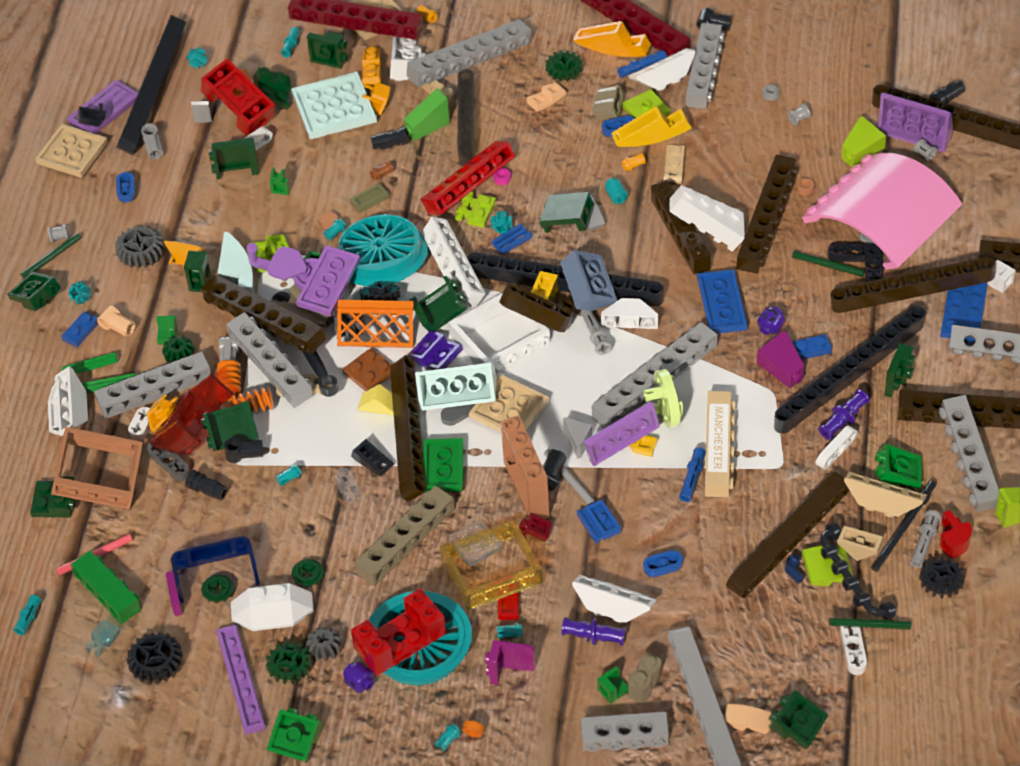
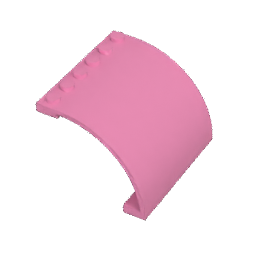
M894 153L867 154L861 158L859 164L854 165L850 169L851 171L839 179L840 182L830 187L826 195L821 196L815 205L809 207L806 210L807 213L802 218L805 223L816 222L820 218H829L857 229L872 240L888 257L882 263L886 270L898 268L962 203L943 179L916 160Z

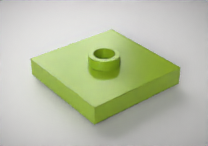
M651 89L622 103V108L635 119L656 106L664 116L670 114V109Z

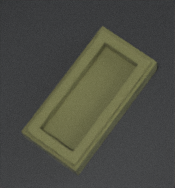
M379 183L349 200L350 204L360 214L390 197L389 193Z

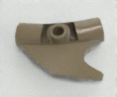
M295 284L289 289L290 300L283 303L270 300V302L312 323L321 324L325 328L329 327L335 318L334 313L330 317L298 307L296 301L302 290L298 289Z

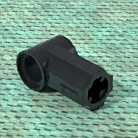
M704 8L700 11L696 25L700 29L701 23L722 25V30L730 31L732 17L715 14L713 10Z
M229 438L224 443L225 457L230 463H238L242 458L263 457L262 440L240 441L237 438Z
M556 449L550 450L543 465L547 475L549 491H553L560 481L559 473L567 458L565 453Z

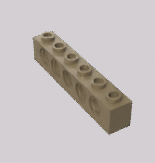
M437 486L427 491L418 503L413 504L410 510L404 516H401L391 529H387L383 536L370 546L367 552L357 558L355 562L357 575L375 587L455 509L454 498Z

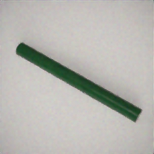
M78 233L74 234L21 272V277L24 279L32 271L35 272L80 240V235Z
M797 251L792 253V258L860 277H863L865 273L863 269Z
M829 618L828 621L829 626L911 629L910 621Z

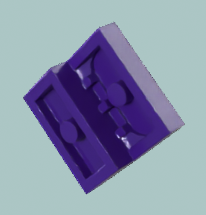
M429 331L408 356L428 370L446 369L463 349L461 344L446 340L444 334Z

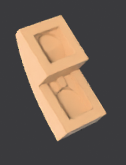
M554 82L543 86L540 93L527 97V103L538 112L557 102L566 94V91Z
M728 704L724 721L726 725L741 731L749 728L767 734L770 729L768 726L771 721L768 718L771 712L750 706Z

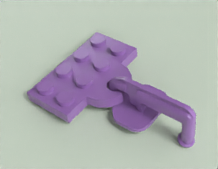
M255 243L247 245L250 265L268 271V274L281 280L289 278L294 280L297 288L302 290L296 301L298 307L330 317L337 307V301L341 299L360 262V255L327 245L319 259L309 258L303 260L298 250L281 247L276 250L273 258L269 261L256 257L258 247Z

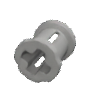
M801 104L795 111L787 113L788 120L794 126L798 125L801 120L811 117L810 110L805 104Z
M920 139L914 146V152L920 153L928 162L934 159L938 149L927 144L925 139Z
M65 224L55 228L47 227L50 243H53L54 240L69 239Z

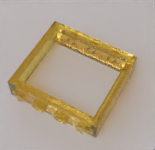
M515 520L440 547L442 562L468 610L544 582L542 568ZM514 537L530 567L468 589L453 559Z

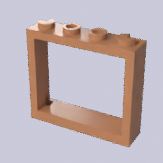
M520 416L500 421L504 465L527 516L533 513L544 519L549 518L547 475Z
M65 427L51 494L130 509L143 442ZM68 444L132 456L133 462L127 491L61 478Z

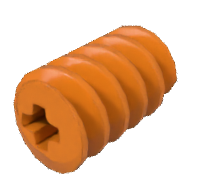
M222 360L217 364V397L222 401L230 402L232 401L231 395H234L236 398L241 393V365L235 360Z
M269 387L268 392L261 388L260 394L255 389L253 396L247 391L245 398L241 393L238 394V399L231 395L233 406L249 401L251 410L253 409L256 414H258L259 408L265 412L266 406L273 410V400Z

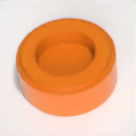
M470 720L465 721L462 728L465 734L477 738L483 735L485 729L482 724Z

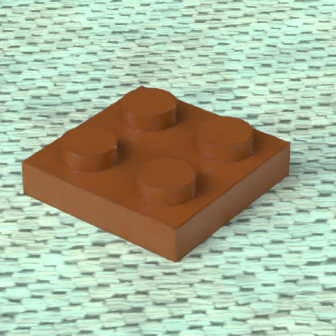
M369 348L345 366L342 371L343 374L364 391H368L390 377L391 364Z

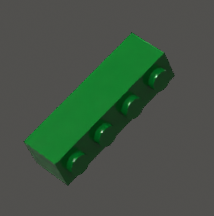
M88 551L70 564L74 576L120 624H123L141 611L139 596L134 591L130 592L125 581L119 580L111 567L107 568L99 555L95 556L91 551Z

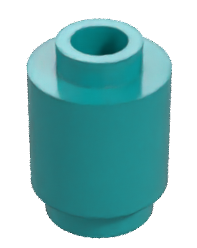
M610 178L606 181L605 191L612 203H624L628 198V192L621 181L617 178Z

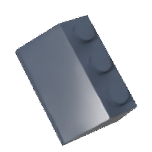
M573 250L560 262L576 309L593 311L617 302L601 255Z

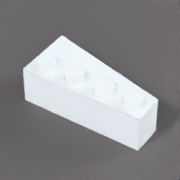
M682 185L670 198L671 213L688 224L694 223L702 233L708 232L714 236L713 240L720 243L722 241L728 245L727 249L733 252L744 240V212Z

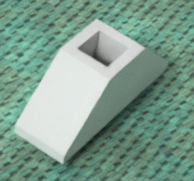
M621 298L601 312V326L609 328L658 329V313L641 299Z

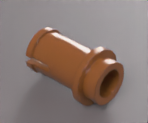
M386 162L379 167H372L370 176L373 180H380L382 176L394 171L393 166L390 162Z

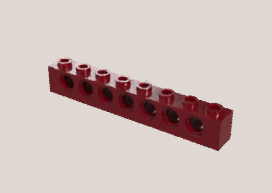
M291 0L288 5L289 19L412 40H418L424 27L422 14L345 1Z
M580 0L613 22L622 21L625 28L635 36L645 34L651 46L659 51L663 50L667 57L686 48L690 49L691 38L630 0Z

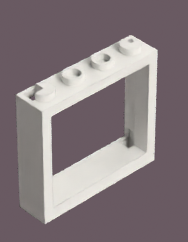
M502 294L449 322L451 337L461 344L462 349L476 364L495 363L496 372L550 342V332L545 325L521 315L536 332L494 356L487 358L466 335V332L508 310L499 302Z

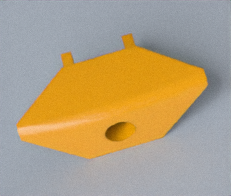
M381 83L374 84V87L364 84V87L371 89L370 97L363 94L362 98L368 99L375 113L380 116L387 103L390 87Z
M164 241L172 255L168 262L170 265L173 262L184 267L188 251L204 252L206 248L196 245Z
M164 394L153 403L146 413L151 431H155L169 417L176 407L174 401L178 399L177 397L172 400H165L167 395Z

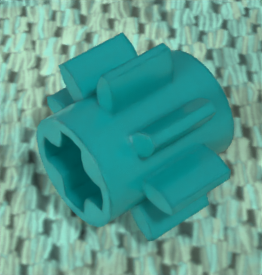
M199 47L196 50L192 48L186 58L189 60L188 65L196 69L198 66L202 68L208 59V56L205 55L206 51Z
M499 211L496 212L495 216H491V229H495L497 233L503 234L508 231V228L512 229V216H509L507 212Z
M77 281L75 284H71L68 291L70 300H76V304L89 302L88 298L92 294L89 284L84 285V281Z

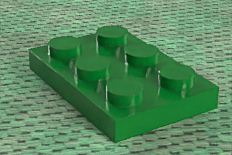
M463 438L424 439L423 459L426 491L424 493L430 491L435 486L444 492H462Z

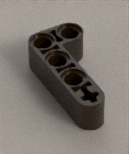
M514 284L506 285L499 300L500 304L505 308L562 333L566 332L576 310L575 304L568 299H562L558 305Z

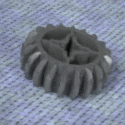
M134 225L133 229L127 228V232L122 231L121 236H118L115 242V251L118 259L125 266L129 265L130 268L134 266L137 268L144 266L146 268L148 264L153 265V261L158 262L165 249L164 239L160 231H157L155 228L151 229L149 225L147 227L143 225L136 227Z

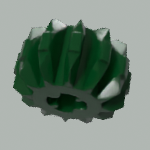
M176 335L175 338L169 337V340L164 342V347L162 348V353L167 363L194 354L195 351L190 338H186L185 335L182 337Z

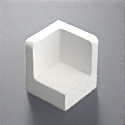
M996 260L995 278L988 282V285L1003 293L1014 282L1016 270Z

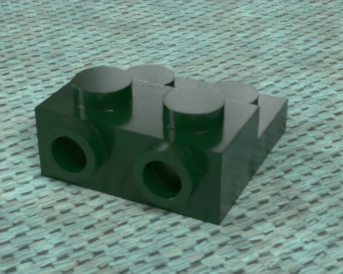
M327 32L325 36L308 33L307 44L310 62L342 69L349 59V53L345 51L347 40H344V36L332 32Z
M266 67L258 68L253 76V83L276 107L287 110L290 106V77L284 75L283 72H272Z
M32 271L7 295L10 300L21 302L25 309L36 311L45 306L48 299L58 294L60 286L55 277Z
M899 343L887 371L885 396L892 397L894 391L899 390L900 384L905 386L907 380L912 379L914 374V368L912 367L916 360V356L913 355L914 347Z
M61 476V478L75 481L74 477ZM36 481L30 510L31 517L70 518L72 510L75 509V499L52 495L54 481Z
M794 689L789 695L785 693L779 701L780 709H775L768 718L771 721L768 727L784 739L791 738L806 750L810 747L829 715Z

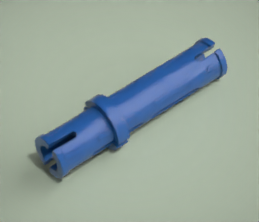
M660 50L642 59L630 61L629 64L617 68V73L619 77L624 78L667 58L666 53Z
M696 447L693 450L691 461L687 464V474L679 495V499L683 502H690L692 499L698 475L703 469L702 462L706 454L703 448Z

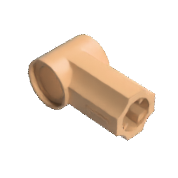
M109 306L97 318L98 324L103 329L109 330L111 328L124 336H131L136 327L134 321L122 316L119 310L113 306Z

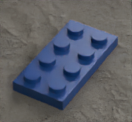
M734 269L697 274V282L708 328L716 334L747 330V322Z
M988 282L948 290L940 337L950 338L952 325L981 329ZM969 337V338H966V339L964 340V341L975 342L974 339H973V338H970V337Z

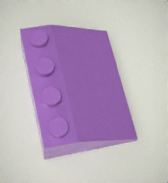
M883 92L881 94L877 129L886 136L916 144L920 139H925L931 147H936L937 151L945 153L952 139L953 122L951 112Z

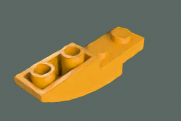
M367 47L363 49L362 83L374 85L381 83L380 48Z

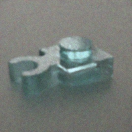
M102 620L91 634L92 641L86 645L87 652L90 653L93 648H97L95 655L99 657L103 652V646L110 647L119 635V627Z

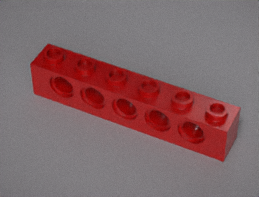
M493 142L422 197L421 201L427 213L432 215L443 214L512 160L515 155L509 142Z

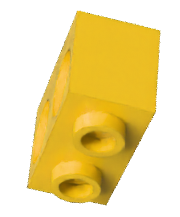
M540 271L531 292L553 302L558 292V275Z

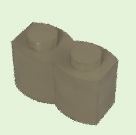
M620 85L599 88L595 95L596 101L592 106L593 115L598 120L619 116L620 105L623 103L624 98Z
M647 653L640 659L638 669L631 674L628 681L629 699L640 704L645 703L649 699L651 688L659 682L661 677L660 658Z

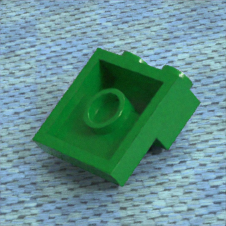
M885 444L881 450L877 451L875 461L879 462L876 467L875 475L878 476V481L895 486L901 483L916 489L920 488L922 485L921 455L889 444Z
M287 708V711L280 709L266 750L307 763L313 744L317 743L323 723L318 721L319 717L312 714H307L305 717L299 715V711Z

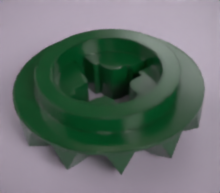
M304 559L294 565L291 574L295 584H299L301 588L303 586L310 588L314 584L318 585L319 581L323 579L324 569L320 562L314 559ZM304 571L307 573H311L312 577H309L308 575L305 576Z
M220 574L207 578L201 587L203 598H206L208 602L213 601L216 604L219 601L225 602L228 597L232 596L234 591L232 580ZM218 584H219L220 587H221V590L219 591L218 594H216V593H215V590L217 589Z

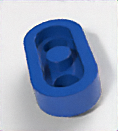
M623 116L605 120L602 123V133L605 136L613 137V131L635 118Z
M130 172L120 173L116 178L117 197L119 201L124 203L130 202L135 198V180Z
M674 550L649 556L643 562V571L649 577H658L678 571L682 568L683 557L678 551Z

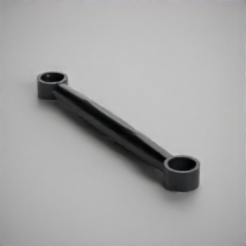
M283 291L277 292L273 295L272 300L288 302L290 295ZM305 351L302 352L319 379L320 393L325 397L336 395L339 391L337 378L328 374L317 351L312 355ZM333 384V386L329 388L324 387L325 385Z

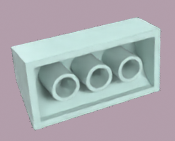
M495 363L415 372L420 411L496 401L497 379Z

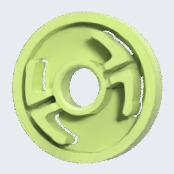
M662 369L654 372L655 388L644 389L643 395L646 402L657 399V402L653 403L656 414H660L665 425L671 428L680 425L683 405L682 401H678L672 381L674 376L670 375L667 369Z

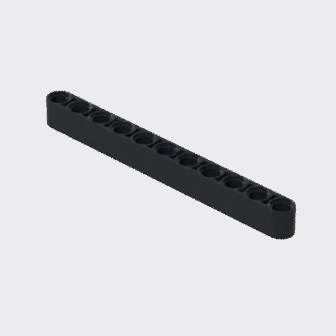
M170 15L116 148L131 155L133 154L141 136L142 127L147 121L187 21Z
M470 253L467 256L477 278L533 287L540 271L558 275V291L571 293L562 266L483 253ZM608 274L617 301L621 298L641 299L648 306L656 307L664 302V286L661 283Z
M919 306L911 307L777 409L774 415L775 431L784 434L792 430L896 350L899 343L904 344L922 330L925 321V310Z

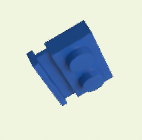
M602 499L584 507L581 511H576L577 517L595 544L599 540H606L621 533L620 525Z

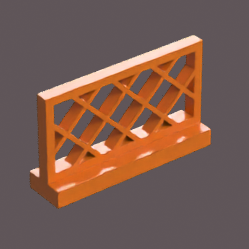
M338 300L337 347L413 348V301ZM341 314H349L354 320L346 325L341 320ZM363 314H368L373 319L366 326L359 320ZM381 315H387L391 319L386 326L378 320ZM400 315H408V323L404 327L396 320ZM355 321L363 327L357 335L349 328ZM374 322L382 328L376 335L368 329ZM393 322L401 329L395 335L387 329ZM346 330L354 337L350 342H341V335ZM365 330L373 337L369 342H363L359 338ZM385 331L391 339L388 342H382L377 337ZM403 331L409 336V343H401L396 337Z

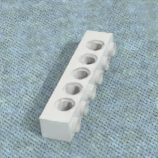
M431 217L421 233L443 276L447 275L450 280L454 279L460 287L457 289L458 292H461L466 298L464 302L466 307L474 309L486 293L448 221L442 218Z

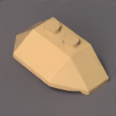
M849 472L844 479L858 505L863 506L868 511L876 510L883 512L888 517H899L922 505L927 496L923 493L853 472Z

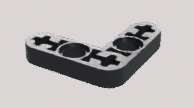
M833 243L829 245L827 256L831 261L865 262V282L872 281V276H875V280L883 279L882 250L876 244ZM850 251H858L859 254L852 255ZM870 265H876V266H878V268H877V269H871V268H869V266H870Z

